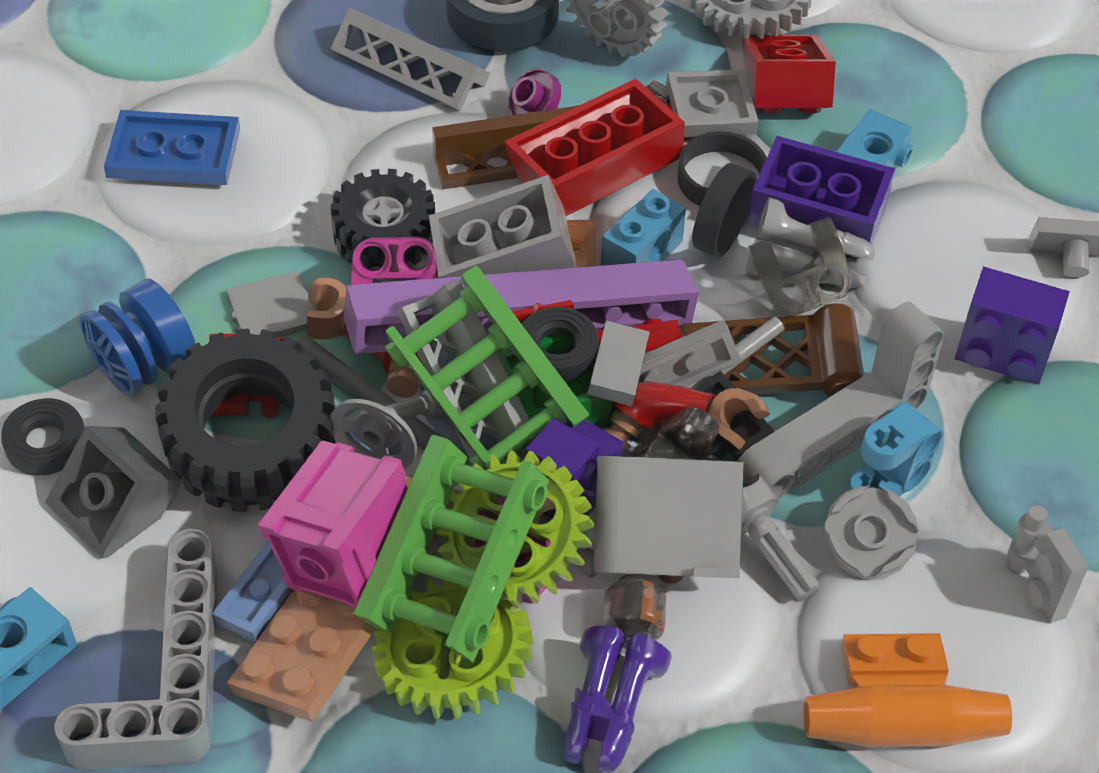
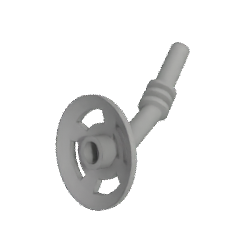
M427 390L423 391L420 396L387 406H382L369 400L351 399L338 404L331 413V434L336 443L339 442L353 446V452L381 460L385 455L397 458L402 461L403 468L405 469L416 456L417 442L412 430L405 423L404 419L420 414L424 417L446 416ZM460 394L458 399L462 411L477 401L475 396L471 394ZM362 407L364 409L357 418L345 416L346 412L353 408ZM352 431L355 437L364 445L371 448L372 451L368 450L367 448L359 444L349 432ZM397 441L406 446L404 452L397 455H389L388 448L394 446Z

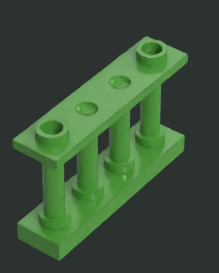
M476 264L461 275V284L464 286V289L459 292L460 298L404 339L395 327L391 326L386 330V336L390 343L384 348L400 369L406 365L409 366L474 453L468 459L472 467L476 463L483 470L490 469L491 455H495L502 464L507 460L510 451L514 450L516 453L533 441L552 418L561 423L566 422L573 429L589 416V413ZM482 310L492 324L487 329L489 334L431 376L415 353L469 313L477 314ZM510 348L520 361L515 366L517 371L462 412L458 413L443 393V390L497 350L501 349L504 352ZM538 385L548 398L543 403L545 408L487 451L470 428L527 386L532 389Z
M431 435L354 611V615L375 629L392 634L396 622L400 618L447 633L449 636L445 646L465 660L474 662L479 649L488 640L491 619L536 511L541 509L546 500L549 480L531 462L522 460L515 479L465 465L467 456L449 439ZM460 483L507 497L496 524L446 509L454 487ZM443 528L488 542L477 569L427 554L436 530ZM420 572L468 588L457 615L407 599L414 580Z

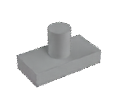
M1038 217L1029 235V251L1063 254V274L1069 278L1085 277L1089 274V256H1099V222Z

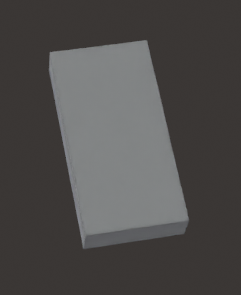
M606 320L587 394L632 406L649 336L648 331Z

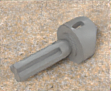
M757 472L749 486L743 488L741 534L748 532L750 538L759 547L796 599L803 601L811 593L817 591L821 585L769 517L777 507L779 500Z

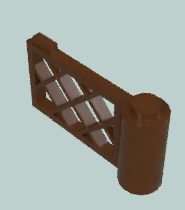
M833 303L819 308L813 315L777 317L782 322L784 331L725 374L736 388L756 395L823 390L826 395L833 396L865 376L854 310L845 304ZM772 317L726 320L725 323L736 345L739 343L737 339L741 335L751 334ZM719 321L683 323V335L687 336ZM804 330L805 338L795 347L780 338L786 331ZM770 345L786 354L776 365L760 356ZM796 360L810 370V376L792 377L784 372V370ZM751 363L766 372L761 379L748 380L740 375V373Z

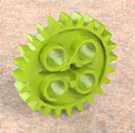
M514 450L509 452L506 464H501L495 455H491L490 469L486 471L515 479L521 465V460ZM529 451L524 460L531 462L549 482L546 500L541 509L536 511L528 532L536 538L551 541V544L548 547H543L526 536L519 555L523 552L532 551L531 559L523 567H513L497 607L501 606L506 595L515 608L520 607L523 594H527L537 604L540 601L539 589L546 587L549 592L556 595L558 592L554 580L561 577L571 582L573 577L567 570L569 564L584 565L585 563L576 552L577 548H587L592 545L589 538L581 533V531L594 527L590 517L583 514L592 508L586 497H579L584 489L577 480L570 481L572 475L565 466L556 470L557 465L551 457L547 456L539 465V459L533 451ZM476 463L473 465V467L482 469V467ZM460 484L463 488L460 494L452 492L449 500L454 506L453 509L448 510L496 524V520L481 516L479 513L481 510H487L499 517L503 505H498L501 495ZM551 509L556 510L555 516L550 522L538 525L539 517L543 512ZM443 528L436 530V534L443 541H447V543L438 548V552L445 559H451L449 561L477 569L487 543L481 547L474 548L476 538ZM461 586L465 591L468 590L467 587Z
M430 579L427 580V592L422 594L418 590L411 588L410 596L412 601L457 615L468 590L465 591L460 585H455L449 581H445L444 586L438 588ZM506 595L501 606L496 607L490 622L488 640L479 649L474 662L465 660L445 646L449 634L402 618L397 620L392 634L376 629L374 633L378 644L372 647L376 660L374 664L379 679L383 680L388 695L395 693L398 704L401 707L412 702L415 714L419 715L427 706H431L434 719H439L445 708H451L455 719H459L463 706L469 705L475 714H479L481 700L487 699L490 703L498 705L499 701L496 691L499 689L510 693L515 691L512 677L525 678L524 662L532 661L530 645L534 644L527 611H521V606L515 608Z

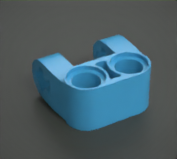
M908 402L898 405L891 413L872 424L866 430L860 449L861 457L866 464L858 468L851 475L847 491L858 486H870L869 488H872L873 485L880 490L885 488L901 496L905 492L914 489L930 471L943 437V431Z

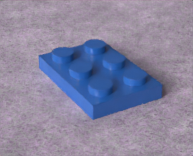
M120 110L104 163L106 178L227 185L240 132L239 117Z

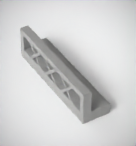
M350 7L331 47V50L460 111L473 82L484 87L490 72ZM356 27L363 31L367 45L351 51L345 48L353 28ZM372 35L380 39L374 42ZM393 44L398 60L385 66L381 65L376 49ZM403 50H406L412 54L405 56ZM369 53L371 59H368L363 55ZM423 58L426 61L430 75L415 81L411 77L408 64ZM435 64L442 67L443 69L437 71ZM398 68H401L402 74H400V73H398V72H396V71H394V70H395V69H398ZM455 73L461 76L462 79L454 97L451 98L443 93L439 79ZM432 82L434 89L426 86V84Z
M459 279L443 285L433 295L406 305L397 311L408 335L420 327L414 314L431 308L435 316L461 297L459 292L464 288ZM471 312L417 351V354L425 369L432 376L441 369L437 361L440 350L446 351L456 358L487 334L477 314ZM495 352L444 389L443 393L458 413H460L462 409L458 399L461 390L474 395L476 400H478L508 378ZM517 394L473 426L472 432L478 440L481 431L495 436L497 442H500L529 420ZM457 432L469 458L472 457L474 453ZM531 442L516 452L518 457L526 453V448Z

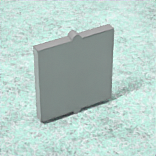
M299 271L227 289V294L234 311L231 313L232 321L238 323L240 329L249 328L250 334L260 335L261 330L264 329L276 332L277 337L306 330L309 309L314 310L308 301V292L305 289Z

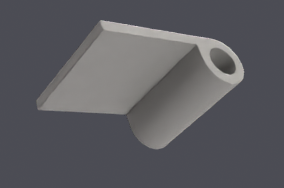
M598 456L593 572L740 578L744 462Z

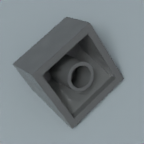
M86 426L45 503L96 553L104 558L111 556L161 519L182 480L124 427Z

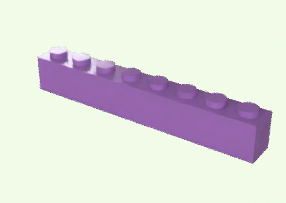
M683 260L485 275L511 311L531 308L535 303L546 305L571 300L574 304V310L587 316L594 324L596 331L605 326L606 320L626 326L640 325L649 319H661L662 321L678 320V326H683V323H692L699 291ZM461 277L346 285L344 321L354 354L387 352L384 348L390 343L386 336L387 329L394 326L403 339L408 336L397 311L406 305L433 295L447 283L457 279L461 282ZM431 308L414 314L420 326L434 317ZM481 310L477 313V316L488 335L487 329L492 324Z

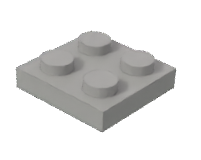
M743 69L667 73L666 86L672 110L685 122L684 137H697L705 133L719 131L732 132L739 135L757 134L759 121Z

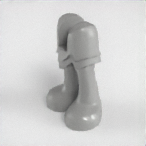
M769 197L761 215L758 234L819 250L810 256L756 238L747 262L746 274L762 276L772 269L787 270L804 274L802 280H812L815 283H829L847 288H859L864 286L867 275L856 272L851 268L836 266L840 252L855 258L873 260L875 248L868 241L848 232L844 233L840 230L832 232L800 223L787 215L782 202Z

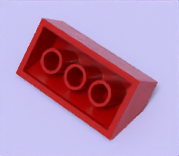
M635 78L506 140L505 149L521 184L549 175L564 207L565 215L568 216L679 160L683 149L685 122Z

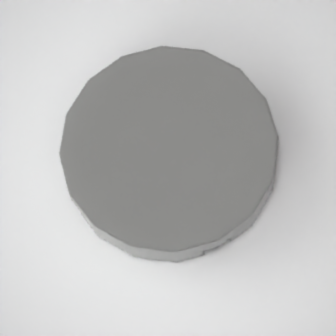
M858 486L843 493L828 510L823 526L824 544L833 562L847 574L865 580L884 579L899 572L914 555L917 546V519L909 504L895 492L885 488L880 490L878 488H869L870 486Z

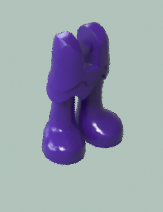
M602 625L585 628L580 640V651L588 659V668L582 691L576 688L574 702H571V717L564 742L566 761L579 765L590 738L603 742L598 763L599 771L612 773L620 766L635 730L633 719L644 684L648 678L662 677L670 666L671 652L661 643L642 634L634 633L631 635L625 652L622 673L611 706L604 696L614 665L622 655L625 636L620 629L612 626Z

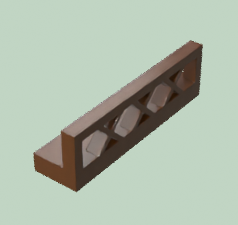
M577 106L432 127L433 157L442 190L518 178L505 149V141ZM499 157L509 161L505 166L499 167L487 164L489 159ZM461 163L469 167L466 172L448 174L446 166Z

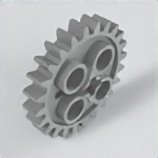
M567 0L570 1L571 5L566 11L575 13L577 16L574 24L576 26L583 24L586 27L584 36L589 37L593 34L596 37V46L599 47L606 43L609 53H613L618 49L621 57L628 53L633 57L640 52L645 53L662 38L661 32L667 27V24L662 19L668 15V11L660 7L666 0H601L602 3H597L599 0Z
M691 0V9H695L696 18H703L704 26L715 23V32L728 29V36L730 37L737 32H742L744 39H748L750 33H756L760 39H763L764 32L768 31L772 35L778 36L779 28L790 32L792 30V23L801 25L802 17H807L809 8H811V0Z

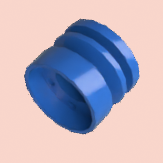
M150 278L144 279L121 292L119 296L120 308L108 301L99 305L98 312L92 310L80 316L79 325L82 336L93 359L108 380L126 396H133L141 391L143 383L148 385L156 382L158 377L156 366L164 372H168V369L176 359L180 358L185 361L187 359L186 350L196 344L189 324L177 304L157 282Z

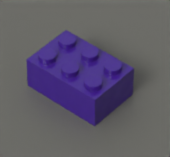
M776 136L752 190L747 225L759 227L765 203L770 197L782 202L787 215L800 223L832 232L835 230H840L844 233L848 232L872 244L888 203L895 168Z

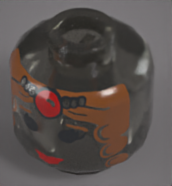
M628 574L620 577L606 589L603 625L616 627L624 633L625 649H627L629 639L634 633L648 636L655 641L664 634L666 594L659 585L655 584L653 579L642 574Z

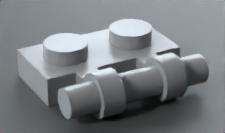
M1033 505L1019 519L1016 529L1018 537L1012 540L1007 553L1009 558L1008 567L1017 574L1027 571L1029 578L1025 586L1028 597L1034 607L1041 609L1048 622L1053 623L1067 617L1089 565L1065 529L1053 530L1046 520L1048 516L1047 510L1040 505Z

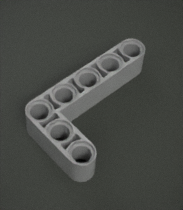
M911 302L900 304L884 321L872 371L747 449L737 460V462H744L743 481L749 486L758 472L779 500L861 447L866 430L872 424L891 413L898 405L908 402L915 409H918L927 397L944 339V331Z
M192 528L182 530L174 535L168 546L160 699L77 704L63 710L56 718L54 725L55 734L64 758L74 768L101 769L186 764L198 761L209 751L212 738L216 628L212 613L216 609L218 571L211 538L207 533ZM194 598L197 599V600H195V601H193V602H189V603L185 602V601H187V600H189V599H194ZM197 640L193 644L182 645L186 641ZM196 683L191 688L179 689L184 684ZM182 728H194V730L189 732L188 734H176ZM143 730L136 737H125L131 731ZM91 733L83 740L74 741L80 734Z

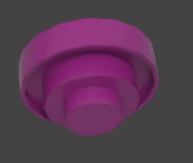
M542 68L526 71L517 79L511 89L508 98L510 114L517 115L557 109L561 99V84L558 78Z

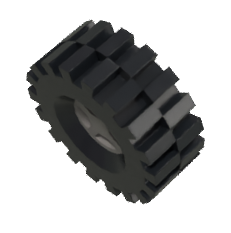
M389 168L387 174H380L379 169L370 170L371 176L365 177L361 172L354 175L353 184L348 180L341 184V192L335 191L330 208L334 244H337V251L341 257L347 254V262L352 265L353 253L356 247L364 240L373 237H420L433 243L429 215L436 213L435 202L431 189L426 191L425 182L419 179L414 183L413 174L405 172L400 177L397 176V169ZM413 245L406 249L404 259L405 262L410 260L413 265H416L421 261V253L428 255L423 247ZM367 246L362 251V262L369 269H372L373 266L381 268L384 265L385 255L379 247Z

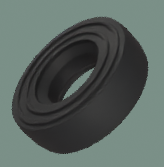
M548 307L532 313L522 323V326L565 382L583 376L595 363L598 354V334L592 321L581 312L566 307ZM563 334L573 339L575 347L569 353L556 355L544 351L540 342L548 335Z
M53 398L36 399L19 406L7 417L1 431V442L6 457L15 468L31 475H49L63 470L85 426L81 415L69 403ZM53 425L62 431L60 439L48 447L34 448L26 442L29 433L41 426Z

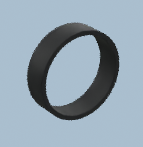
M719 131L699 135L690 140L680 153L678 185L682 193L691 202L700 206L708 188L696 183L686 172L685 166L693 158L709 152L733 153L751 162L760 174L766 160V155L754 141L736 133Z
M727 163L721 168L710 184L697 213L692 233L694 248L717 258L727 253L737 239L749 214L752 190L757 181L755 172L733 163Z

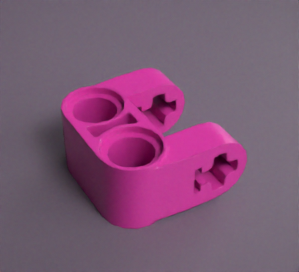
M373 237L366 239L356 247L353 253L351 285L375 283V278H416V280L438 278L434 247L429 241L420 237ZM413 245L423 247L429 256L427 265L420 269L408 266L404 259V254L408 247ZM367 246L379 247L385 255L384 265L375 270L366 267L361 258L364 248Z

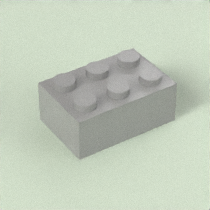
M549 175L429 215L439 278L461 277V275L476 264L484 275L577 268L564 207Z

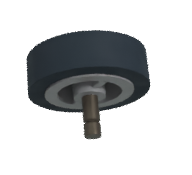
M446 0L447 19L453 31L463 40L475 46L491 50H516L536 44L552 32L559 17V0Z

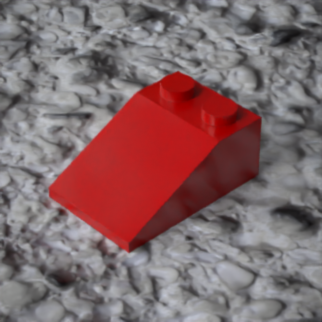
M742 34L747 82L755 108H759L764 113H780L783 111V108H798V111L803 113H819L822 111V108H833L836 61L817 34H778V36L764 34L763 39H760L757 34H750L748 39H744Z

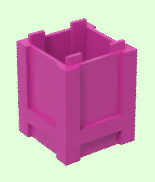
M321 441L257 526L263 538L268 539L284 572L282 577L288 588L300 592L308 591L348 604L350 608L356 609L408 490L404 480L406 473L400 459L385 455L381 460L353 452L354 447L350 445Z

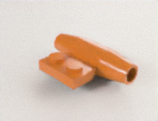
M940 633L843 634L841 649L848 684H852L854 688L806 696L803 705L806 737L866 747L951 746L1009 735L1012 728V708L1007 694L945 685L949 668Z

